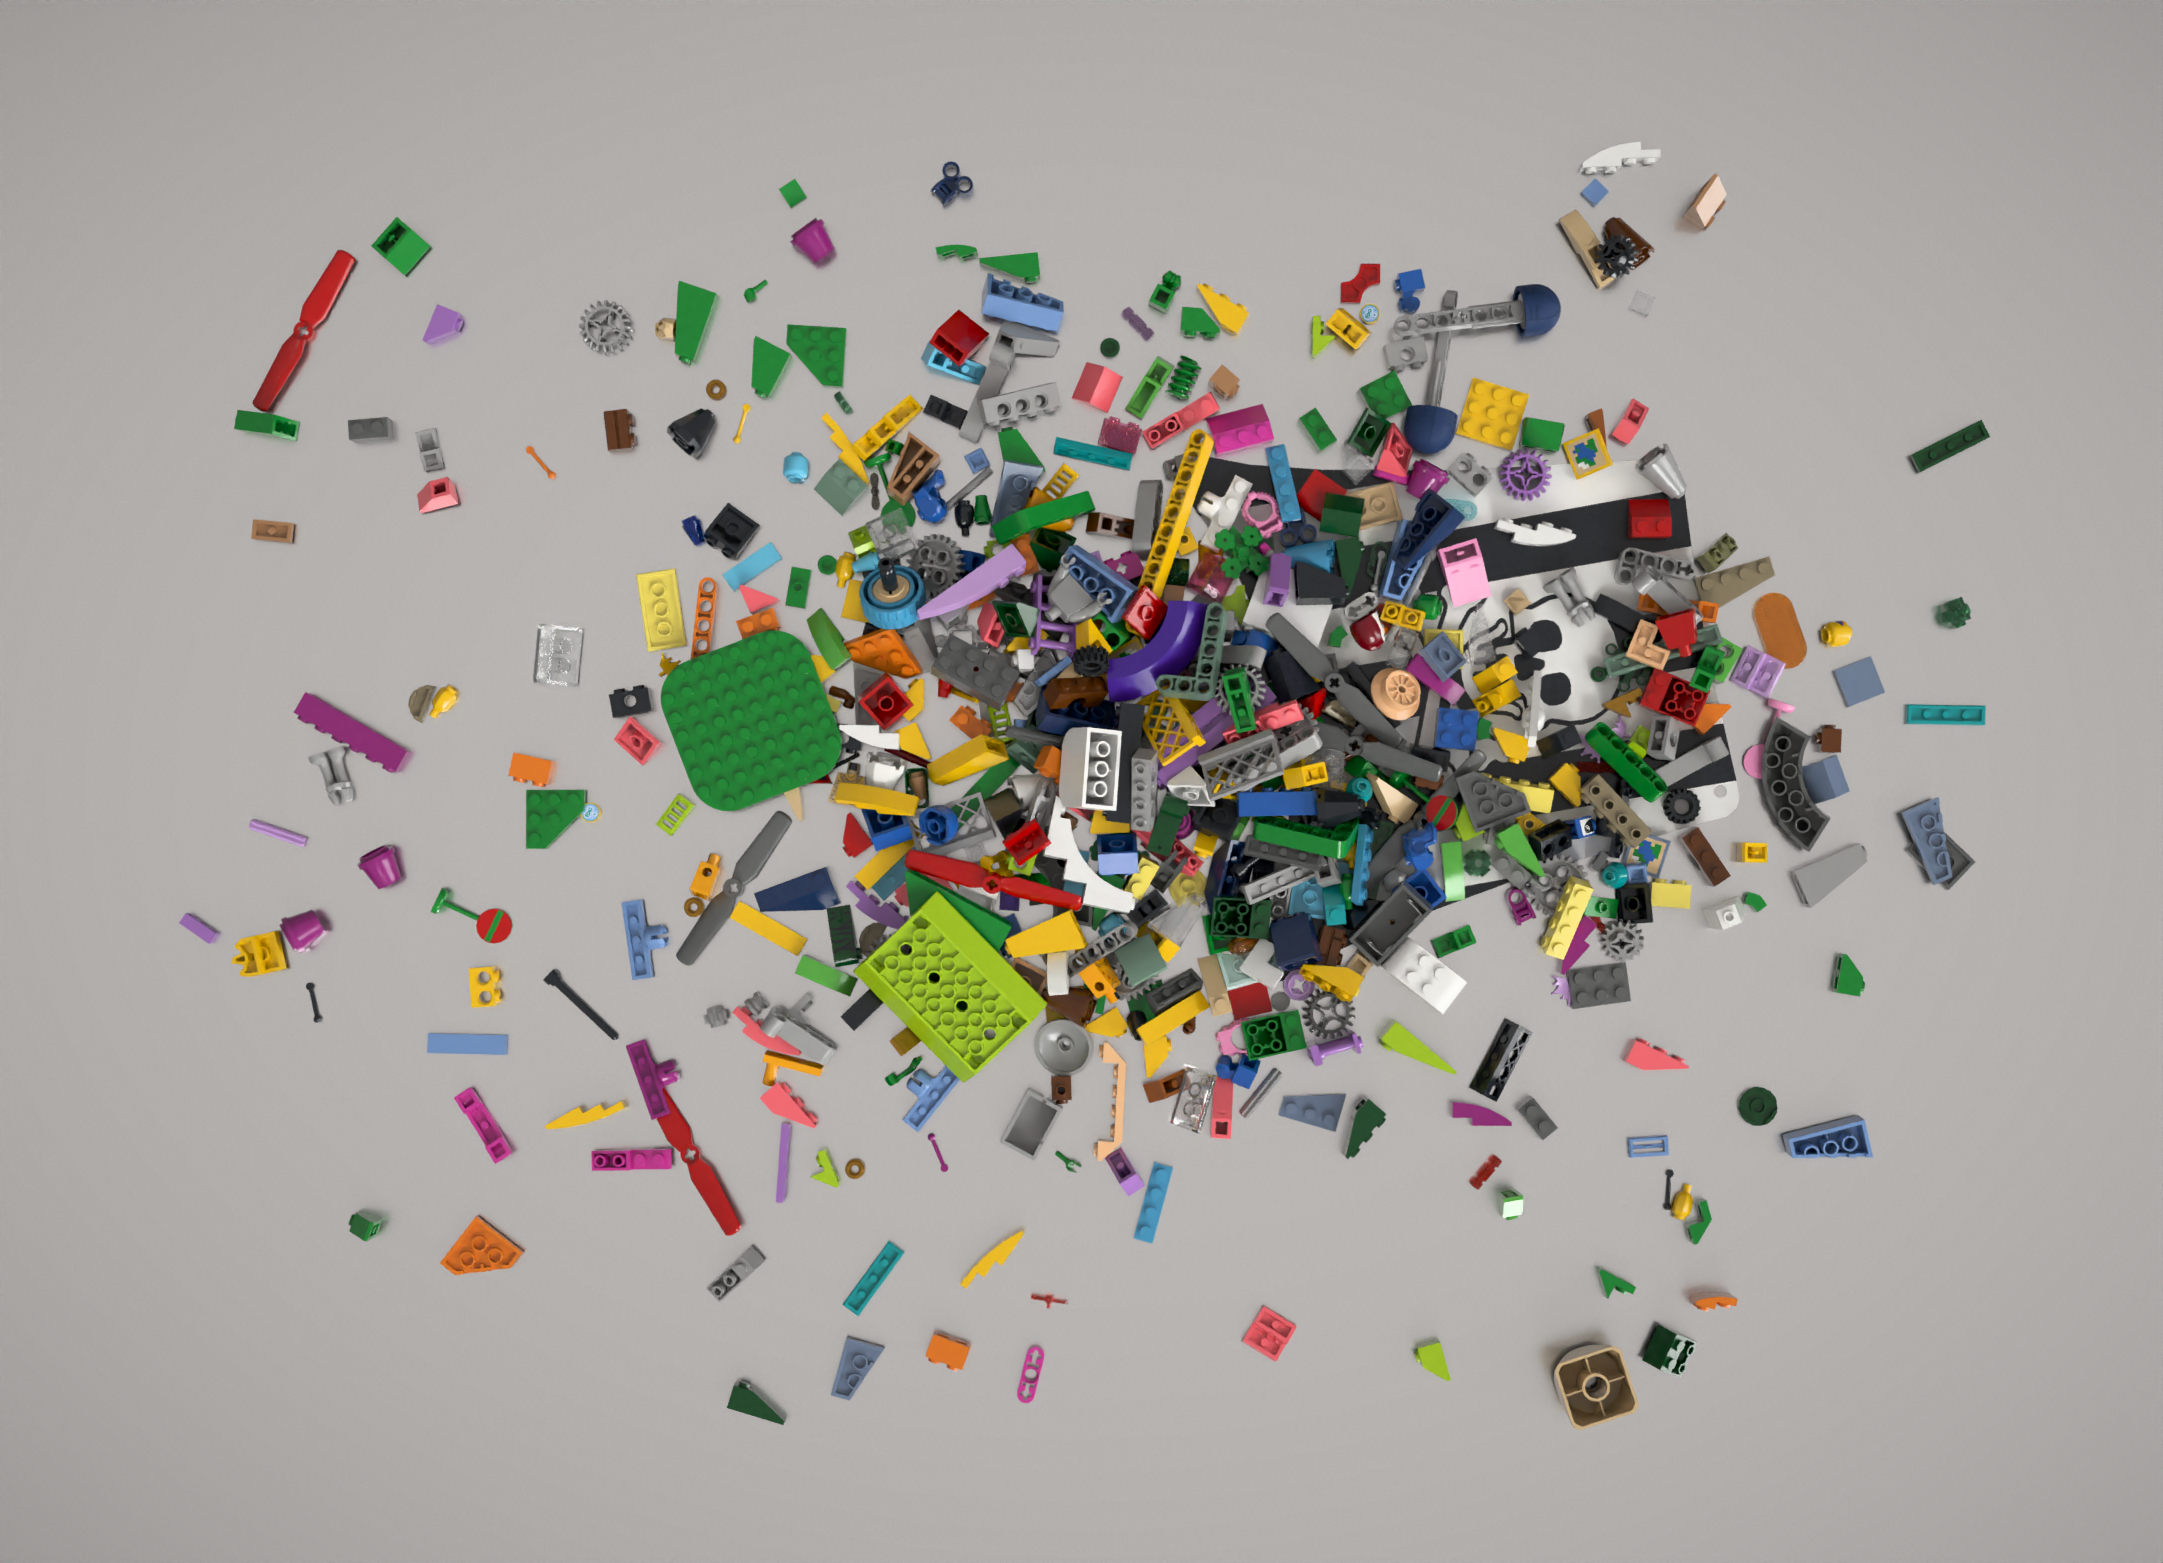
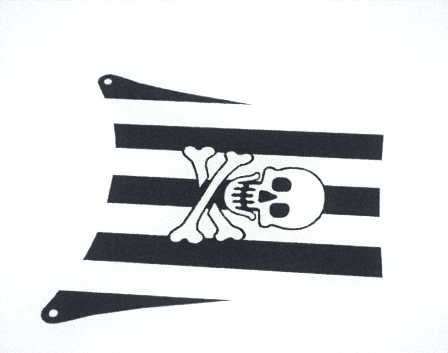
M1209 457L1193 507L1197 511V506L1207 491L1219 497H1224L1235 475L1253 484L1249 493L1255 491V493L1264 492L1276 499L1269 466L1249 465ZM1641 460L1614 461L1612 466L1578 480L1575 477L1571 464L1544 465L1545 468L1551 467V470L1546 472V474L1552 475V478L1545 479L1550 485H1543L1546 492L1542 493L1539 491V498H1536L1533 494L1532 501H1529L1526 496L1524 502L1521 501V495H1519L1517 500L1513 499L1515 493L1508 496L1509 488L1502 490V487L1506 485L1505 482L1499 483V479L1504 478V476L1498 475L1499 471H1505L1502 468L1488 469L1491 472L1492 480L1476 497H1473L1448 474L1449 482L1444 484L1437 494L1455 507L1465 518L1453 533L1440 542L1437 551L1477 538L1491 596L1454 608L1438 556L1436 555L1434 561H1431L1409 608L1413 609V602L1418 599L1420 594L1437 595L1439 600H1442L1441 616H1438L1435 620L1424 619L1420 632L1400 627L1393 643L1384 641L1378 650L1368 651L1362 649L1355 642L1349 628L1357 620L1350 621L1345 617V607L1365 593L1372 592L1376 594L1378 605L1375 609L1379 615L1378 618L1382 627H1389V633L1392 624L1380 619L1385 601L1403 604L1417 572L1401 601L1379 597L1378 592L1398 521L1361 530L1358 537L1359 541H1363L1365 552L1362 553L1350 597L1343 604L1332 606L1318 645V649L1324 655L1336 654L1339 672L1355 660L1372 682L1374 676L1386 668L1407 671L1405 670L1406 666L1416 653L1420 655L1418 651L1424 647V629L1464 630L1463 657L1467 662L1463 665V669H1458L1450 678L1464 688L1465 692L1455 706H1453L1416 679L1421 690L1419 707L1413 716L1400 720L1402 724L1395 728L1408 741L1405 744L1408 748L1404 751L1410 754L1411 743L1433 747L1437 708L1478 711L1472 700L1483 694L1475 685L1472 677L1508 656L1518 673L1501 684L1513 679L1522 696L1482 717L1492 722L1489 729L1491 738L1477 741L1476 737L1475 750L1483 751L1487 757L1477 772L1491 774L1492 778H1499L1500 776L1510 777L1511 781L1519 782V779L1531 781V784L1537 785L1539 782L1549 783L1550 787L1554 789L1550 814L1536 811L1530 812L1546 825L1557 819L1565 821L1591 815L1596 823L1597 815L1593 812L1595 808L1590 803L1587 805L1581 799V805L1574 807L1547 780L1563 763H1572L1579 770L1577 774L1581 777V787L1595 774H1599L1619 795L1623 778L1601 756L1600 763L1597 762L1596 757L1590 759L1592 754L1581 756L1586 747L1585 745L1581 746V743L1546 759H1543L1536 745L1535 747H1529L1525 762H1519V764L1511 763L1508 761V757L1503 756L1491 733L1492 728L1496 727L1524 736L1525 729L1521 725L1523 711L1530 707L1527 706L1528 694H1532V690L1528 689L1529 678H1533L1534 670L1542 671L1539 708L1545 713L1544 727L1537 732L1536 741L1573 724L1578 734L1585 736L1599 722L1605 723L1610 729L1616 728L1617 726L1614 722L1619 723V714L1604 709L1601 704L1636 688H1641L1643 693L1646 685L1639 686L1636 683V678L1642 674L1644 668L1635 671L1630 682V689L1624 693L1618 690L1617 685L1622 681L1625 674L1609 678L1607 675L1605 680L1598 683L1592 681L1590 671L1597 666L1605 668L1603 659L1614 656L1605 653L1606 645L1613 643L1618 649L1627 652L1628 649L1624 647L1623 642L1626 638L1633 637L1634 633L1610 620H1606L1596 613L1595 618L1590 620L1582 609L1577 612L1585 625L1578 627L1567 615V611L1559 598L1554 593H1546L1542 587L1551 580L1559 578V575L1566 570L1574 567L1577 573L1575 578L1577 585L1584 597L1589 600L1590 606L1594 605L1601 593L1655 622L1657 617L1662 615L1637 610L1640 593L1633 587L1632 582L1624 586L1615 582L1614 574L1619 554L1627 548H1636L1694 563L1685 494L1679 499H1671L1637 472L1635 465L1638 464L1640 466L1642 464ZM1176 464L1174 466L1173 472H1177ZM1530 466L1533 471L1540 473L1537 466ZM1290 467L1296 495L1314 469ZM1511 467L1510 471L1520 470L1521 467ZM1317 469L1347 490L1346 493L1391 482L1374 476V470ZM1525 469L1524 472L1519 473L1524 476L1525 481L1528 476L1530 477L1529 474H1526ZM1408 470L1407 474L1411 476L1413 470ZM1474 475L1473 482L1481 485L1483 482L1482 477ZM1510 477L1513 485L1521 489L1519 480ZM1540 479L1530 480L1527 490L1536 488ZM1393 482L1402 518L1412 521L1416 513L1415 507L1420 499L1406 492L1407 486ZM1258 498L1251 501L1249 515L1253 519L1265 521L1271 516L1273 509L1269 502L1258 500ZM1668 499L1672 518V536L1668 539H1628V500ZM1242 506L1231 526H1234L1240 534L1243 532L1244 527L1248 525L1243 519L1244 516H1242ZM1304 511L1306 524L1313 525L1317 530L1314 542L1333 539V542H1335L1336 540L1354 538L1319 531L1321 522ZM1198 513L1205 522V524L1209 527L1211 522L1210 519ZM1502 518L1513 520L1515 525L1521 526V523L1530 525L1532 530H1535L1538 523L1548 522L1553 524V528L1560 530L1563 527L1572 530V534H1576V538L1572 541L1552 546H1528L1511 542L1513 534L1496 530L1494 527L1496 521L1502 520ZM1282 522L1283 529L1280 532L1272 533L1274 554L1285 551V548L1279 542L1281 532L1286 529L1285 522ZM1309 530L1302 533L1306 539L1313 537V533ZM1285 534L1283 539L1285 542L1290 543L1294 540V537L1291 534ZM1297 539L1296 545L1303 544ZM1379 551H1384L1385 557L1382 559L1377 583L1378 590L1372 591L1371 585L1374 583L1379 559L1377 554ZM1335 552V562H1333L1331 568H1335L1334 575L1340 577ZM1626 552L1625 560L1632 562L1633 554ZM1645 557L1644 564L1652 566V559ZM1665 561L1663 569L1670 571L1672 566L1668 561ZM1687 567L1683 569L1677 568L1676 570L1684 571L1685 575L1690 573V571L1687 570ZM1244 569L1240 572L1239 580L1242 585H1245V592L1250 602L1259 576L1254 571L1246 573ZM1637 569V570H1636L1635 577H1636L1642 570H1638V569ZM1622 571L1620 578L1623 581H1628L1629 575L1627 572ZM1696 575L1688 580L1663 576L1687 599L1699 601L1693 580L1696 578ZM1561 581L1573 604H1577L1568 587ZM1519 588L1531 604L1515 616L1503 600ZM1366 596V601L1362 606L1365 607L1368 604L1373 606L1374 598ZM1359 606L1355 609L1349 607L1350 612L1348 615L1357 617L1356 612L1361 608ZM1699 622L1696 625L1697 630L1704 628L1703 622ZM1341 625L1348 635L1342 639L1340 648L1327 646L1330 633ZM1526 627L1529 629L1533 627L1547 646L1534 657L1527 660L1512 641L1516 639L1514 635L1522 628ZM1627 640V646H1630L1632 640ZM1609 646L1608 651L1610 653H1613L1615 650L1614 647ZM1704 649L1693 652L1692 655L1687 657H1677L1668 660L1663 671L1690 682ZM1346 671L1341 676L1344 682L1351 685L1352 677ZM1596 671V676L1601 678L1602 672ZM1640 677L1639 682L1641 684H1644L1646 682V679L1644 677ZM1338 678L1334 680L1332 683L1337 684ZM1323 681L1316 682L1319 687L1324 684ZM1713 681L1705 704H1719ZM1622 683L1620 685L1622 690L1627 689V685L1625 683ZM1325 687L1327 696H1336L1335 693L1328 691ZM1639 701L1630 705L1626 702L1632 717L1627 718L1620 715V718L1626 725L1625 734L1630 735L1631 738L1638 725L1650 731L1653 716L1662 715L1638 706ZM1326 713L1320 715L1326 724L1339 727L1350 735L1341 722ZM1722 717L1703 735H1700L1692 726L1680 722L1681 727L1675 758L1717 736L1721 737L1730 753ZM1357 720L1355 728L1360 724ZM1623 737L1622 740L1627 744L1630 738ZM1320 748L1308 755L1306 765L1326 762L1328 759L1323 752L1324 749ZM1445 749L1449 750L1451 755L1447 772L1442 771V775H1444L1443 783L1474 751ZM1648 754L1642 759L1652 770L1670 762L1668 760H1656ZM1731 754L1711 762L1669 785L1667 791L1652 803L1646 801L1633 788V793L1629 798L1630 808L1651 829L1652 833L1650 835L1661 836L1683 828L1724 818L1733 813L1739 803V793ZM1349 761L1328 773V781L1309 785L1308 787H1312V791H1317L1320 788L1328 787L1330 780L1348 783L1353 777L1343 769ZM1384 768L1381 770L1389 778L1395 771L1392 769L1386 771ZM1406 785L1398 790L1418 805L1426 804L1421 797ZM1718 785H1723L1727 790L1726 795L1722 798H1718L1714 794V788ZM1418 788L1428 798L1436 791ZM1687 789L1693 791L1698 796L1697 799L1700 800L1699 807H1701V810H1699V815L1695 817L1694 821L1687 824H1676L1665 816L1663 801L1671 791ZM1373 791L1366 807L1382 810ZM1460 792L1453 799L1458 811L1463 801ZM1678 799L1674 807L1677 813L1685 814L1689 809V804L1685 799ZM1417 808L1411 816V820H1413L1415 814L1417 813ZM1383 811L1381 820L1394 823L1388 819L1389 814ZM1302 815L1289 816V820L1298 823L1303 820ZM1530 820L1526 822L1527 828L1532 827V822ZM1400 821L1398 824L1394 823L1392 834L1404 823ZM1501 823L1494 826L1495 830L1503 829L1504 824ZM1454 825L1447 830H1437V843L1428 846L1430 852H1433L1434 861L1426 870L1443 892L1442 861L1439 843L1461 841L1460 839L1457 840L1454 835ZM1483 834L1461 842L1465 899L1510 882L1490 865L1502 850H1498L1496 845L1485 844L1486 840H1483ZM1592 835L1581 839H1573L1572 847L1556 854V857L1559 858L1560 854L1563 853L1566 860L1570 855L1572 857L1571 862L1576 859L1581 860L1597 855L1599 851L1608 852L1610 851L1612 837ZM1343 858L1337 859V862L1348 863ZM1404 858L1393 868V870L1398 869L1404 872L1408 877L1417 871L1412 865L1408 866ZM1383 879L1380 881L1376 898L1381 903L1391 895V893L1386 892ZM1443 900L1432 911L1461 900L1448 902ZM1287 911L1286 919L1294 917L1293 915L1288 914ZM1272 918L1271 924L1275 923L1276 918ZM1312 918L1318 939L1321 925H1325V920ZM1344 924L1328 925L1345 930V935H1348L1346 945L1342 946L1341 949L1353 944L1349 941V938L1355 932L1354 930L1346 929ZM1269 927V935L1266 940L1273 944L1271 927ZM1284 971V975L1280 981L1285 980V977L1290 973V971Z

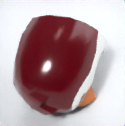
M1375 608L1369 611L1368 615L1349 626L1355 642L1362 649L1368 651L1380 649L1389 630V627H1382Z

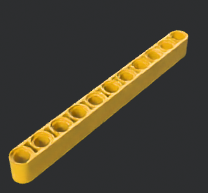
M1201 429L1194 430L1190 435L1138 588L1141 585H1145L1148 588L1153 586L1151 591L1159 599L1162 596L1214 444L1212 436ZM1126 622V629H1127L1129 632H1131V633H1133V634H1135V635L1141 637V636Z

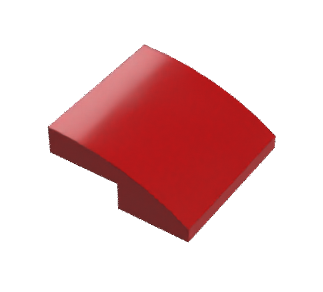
M1314 469L1296 496L1299 508L1303 507L1306 513L1321 522L1326 492L1345 495L1347 490L1317 469Z

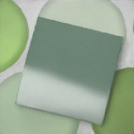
M1033 724L1026 728L1029 730L1042 732L1040 730H1037V727H1035ZM1014 738L1006 747V750L1011 757L1034 774L1039 771L1033 767L1042 746L1047 745Z
M1149 933L1114 951L1133 987L1168 969Z

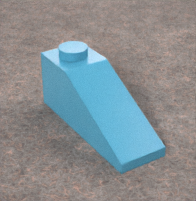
M929 341L921 357L928 366L978 385L986 369L985 365L972 359H968L959 367L931 345Z

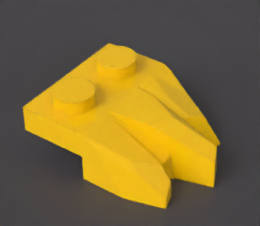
M279 931L242 938L234 946L241 953L232 958V964L243 965L240 976L252 977L287 969Z

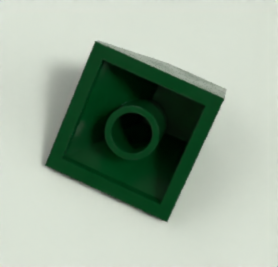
M1040 527L1035 532L1029 545L1040 567L1052 573V570H1058L1061 557L1069 546L1075 544L1077 538L1065 532Z

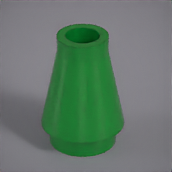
M977 495L975 496L973 520H975L976 525L990 524L992 514L987 496Z

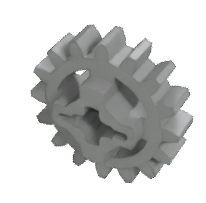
M1620 919L1618 924L1612 921L1611 926L1606 925V931L1602 932L1601 944L1605 945L1603 951H1609L1608 957L1614 955L1615 961L1619 957L1622 958L1623 962L1626 961V957L1633 960L1634 954L1639 956L1640 950H1643L1644 944L1642 942H1644L1645 938L1640 936L1642 935V929L1636 930L1637 924L1630 925V920L1627 923H1623V920Z

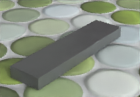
M1252 835L1247 836L1243 854L1246 856L1315 871L1321 870L1324 858L1323 855L1260 841Z

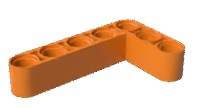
M709 577L703 578L698 587L691 659L712 651L718 584ZM707 582H712L714 586L710 592H705L704 584ZM705 601H710L711 609L706 612L703 611L702 604ZM705 620L708 621L709 628L706 631H701L700 623ZM705 640L707 647L705 650L700 651L697 644L699 641Z

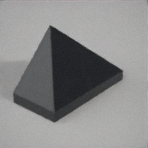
M1366 899L1364 900V906H1356L1352 902V910H1345L1347 924H1344V927L1348 930L1357 931L1382 904L1380 900Z

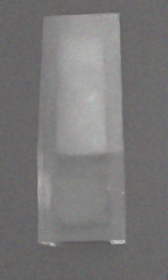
M1482 603L1475 607L1467 652H1465L1467 664H1471V667L1497 661Z

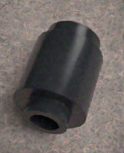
M1132 1011L1126 1018L1129 1030L1135 1040L1142 1041L1136 1029L1148 1021L1144 1012Z

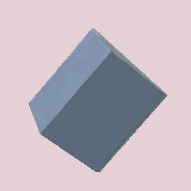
M1837 755L1802 767L1806 789L1815 804L1850 792Z

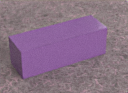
M185 913L179 924L208 944H212L219 935L218 932L190 913Z

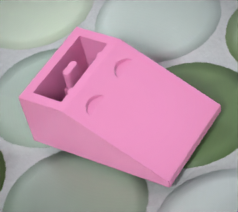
M1477 538L1439 549L1436 552L1454 608L1491 596Z

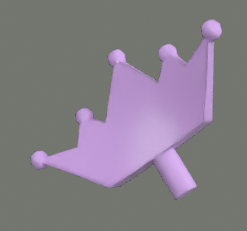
M1618 715L1619 723L1614 722L1617 727L1611 730L1621 739L1623 737L1630 738V735L1625 734L1626 725L1620 718L1621 716Z
M1579 734L1584 740L1581 746H1586L1581 756L1592 754L1590 759L1596 757L1597 762L1600 763V755L1586 742L1585 736Z
M1554 975L1553 978H1556L1557 981L1553 985L1558 986L1551 994H1562L1560 999H1567V1005L1570 1006L1569 984L1566 978Z

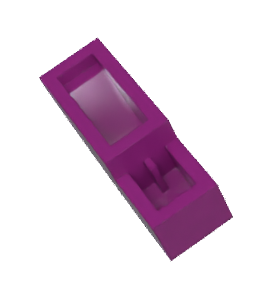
M1417 653L1405 668L1428 689L1434 691L1444 701L1455 706L1465 692V689L1450 677L1442 682L1424 658Z
M1582 915L1564 960L1560 959L1558 972L1562 975H1565L1590 947L1584 940L1597 925L1586 915Z
M1450 1100V1116L1452 1118H1470V1125L1512 1126L1511 1121L1489 1108L1474 1103Z

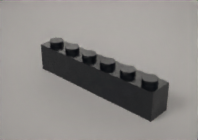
M1120 702V706H1116L1115 718H1118L1117 726H1113V730L1122 731L1116 811H1102V816H1105L1106 821L1130 824L1132 757L1140 748L1145 705Z

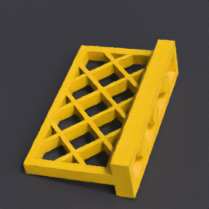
M1170 683L1162 687V689L1169 688ZM1155 690L1136 704L1150 705L1147 714H1144L1142 727L1154 750H1158V758L1165 767L1196 744L1201 747L1206 741L1184 699L1164 697L1163 703L1156 702L1161 693L1159 690ZM1155 706L1161 707L1158 716L1152 715ZM1166 707L1173 709L1170 717H1164ZM1150 719H1157L1154 728L1148 727ZM1162 720L1169 721L1166 730L1159 729ZM1174 722L1180 723L1178 732L1171 731ZM1158 733L1165 734L1162 743L1156 742ZM1170 735L1176 736L1174 745L1167 744ZM1181 737H1187L1189 742L1179 746ZM1165 748H1172L1171 754L1164 758Z

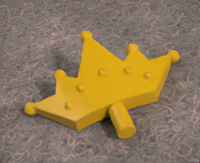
M661 653L662 658L659 666L663 671L659 673V676L661 677L664 674L668 676L681 661L669 662L671 657L665 659L664 653Z

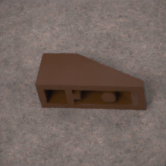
M1089 512L1086 532L1132 540L1135 520L1101 512Z

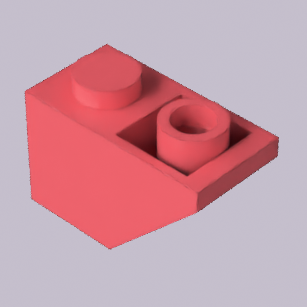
M448 477L429 481L417 494L420 513L458 504L456 486Z

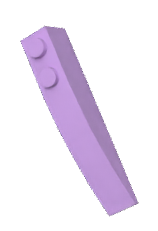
M1010 544L918 609L917 618L922 620L959 609L979 600L999 587H1005L1014 576L1019 577L1025 572L1026 560L1014 545Z

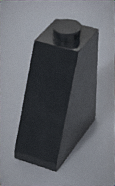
M1296 561L1293 568L1296 605H1341L1348 598L1349 588L1345 586L1344 578L1301 561Z
M1281 648L1270 652L1271 656L1264 659L1279 704L1320 690L1311 675L1306 672L1288 651L1283 652Z
M869 989L841 1018L855 1031L884 1002Z

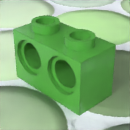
M1723 637L1722 644L1713 646L1718 649L1724 646L1728 650V654L1726 657H1723L1713 680L1718 684L1724 683L1743 650Z

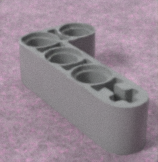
M1160 479L1141 480L1139 483L1132 547L1142 560L1148 559L1159 528L1163 499V483Z
M1627 548L1619 554L1614 579L1617 584L1622 586L1631 583L1635 578L1636 570H1643L1646 567L1644 564L1645 557L1652 559V567L1661 575L1679 580L1693 578L1697 573V568L1690 561L1636 548ZM1626 552L1633 554L1632 562L1625 560ZM1665 561L1671 564L1672 568L1670 571L1663 569ZM1687 567V570L1690 571V573L1685 575L1684 571L1676 570L1677 568L1683 569ZM1622 571L1628 573V581H1623L1620 578Z
M1648 564L1633 579V587L1642 595L1647 593L1668 614L1694 608L1696 625L1704 618L1701 611L1651 565Z
M1255 645L1223 646L1219 671H1223L1225 667L1230 670L1231 664L1234 665V668H1238L1239 663L1242 664V667L1248 665L1249 671L1253 668L1256 671H1260L1267 651ZM1199 646L1193 658V661L1197 664L1201 646ZM1215 648L1209 649L1207 655L1213 654Z
M1717 736L1675 758V761H1670L1653 771L1664 780L1668 787L1730 753L1721 737Z
M776 1006L772 1007L760 1026V1029L769 1037L775 1038L776 1035L821 1065H826L837 1050L831 1042Z

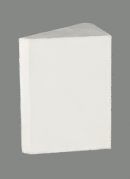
M1191 765L1168 781L1167 786L1171 794L1187 800V805L1215 807V801L1211 802L1209 800L1205 781Z

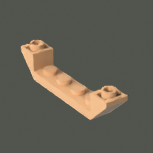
M1104 1042L1103 1046H1099V1058H1103L1105 1063H1118V1066H1114L1113 1078H1117V1086H1113L1112 1098H1116V1106H1112L1111 1117L1115 1118V1125H1111L1110 1137H1114V1140L1098 1139V1144H1094L1093 1156H1097V1161H1102L1122 1143L1126 1062L1108 1042Z

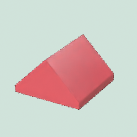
M1086 362L1072 399L1108 413L1123 377L1104 366Z
M1394 422L1390 425L1383 441L1376 469L1400 477H1406L1413 448Z
M632 716L627 719L614 738L641 765H644L663 744L661 740Z

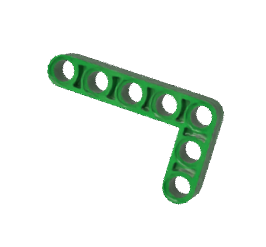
M1084 491L1020 510L991 527L998 545H1002L1030 530L1081 516L1094 511L1096 508L1089 491Z
M1256 816L1253 837L1260 841L1341 859L1347 855L1357 839L1359 818L1355 817L1341 823L1331 831L1272 816Z

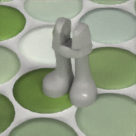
M1574 567L1560 574L1559 578L1551 580L1542 588L1546 593H1554L1563 604L1571 621L1578 627H1581L1585 624L1577 611L1582 609L1590 620L1595 618L1593 606H1590L1589 600L1584 597L1575 580L1577 573ZM1561 581L1568 587L1577 604H1573Z
M344 746L308 757L311 764L319 766L325 781V790L328 793V798L334 805L340 804L338 789H342L347 802L353 800V788L350 787L351 782L347 778L343 764ZM329 758L333 762L339 782L335 783L331 767L329 764Z

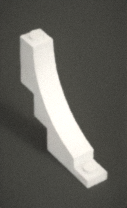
M1056 796L1047 832V837L1052 844L1044 849L1043 856L1066 861L1062 880L1085 885L1082 905L1128 914L1135 906V899L1132 898L1133 893L1123 891L1105 882L1087 865L1074 841L1070 819L1060 817V815H1064L1066 807L1061 803L1060 797Z

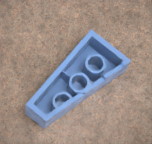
M987 274L982 291L981 314L1002 318L1009 322L1023 323L1026 326L1040 327L1047 331L1058 330L1063 315V301L1042 293L1035 295L1029 288L1022 286L1019 289L1010 285L1011 281L1003 279V282L994 279L995 275Z
M1402 519L1397 523L1378 592L1379 597L1393 601L1402 600L1415 573L1426 556L1425 554L1406 571L1392 560L1401 538L1406 535L1408 520Z
M1079 545L1069 546L1065 554L1069 553L1067 561L1070 562L1073 557H1075L1076 561L1074 564L1069 565L1068 573L1094 601L1097 600L1099 593L1107 592L1108 594L1105 595L1104 600L1111 599L1112 602L1104 604L1101 611L1107 615L1111 623L1120 622L1121 616L1139 588Z
M1859 1115L1782 1134L1786 1152L1792 1158L1873 1157L1866 1123Z

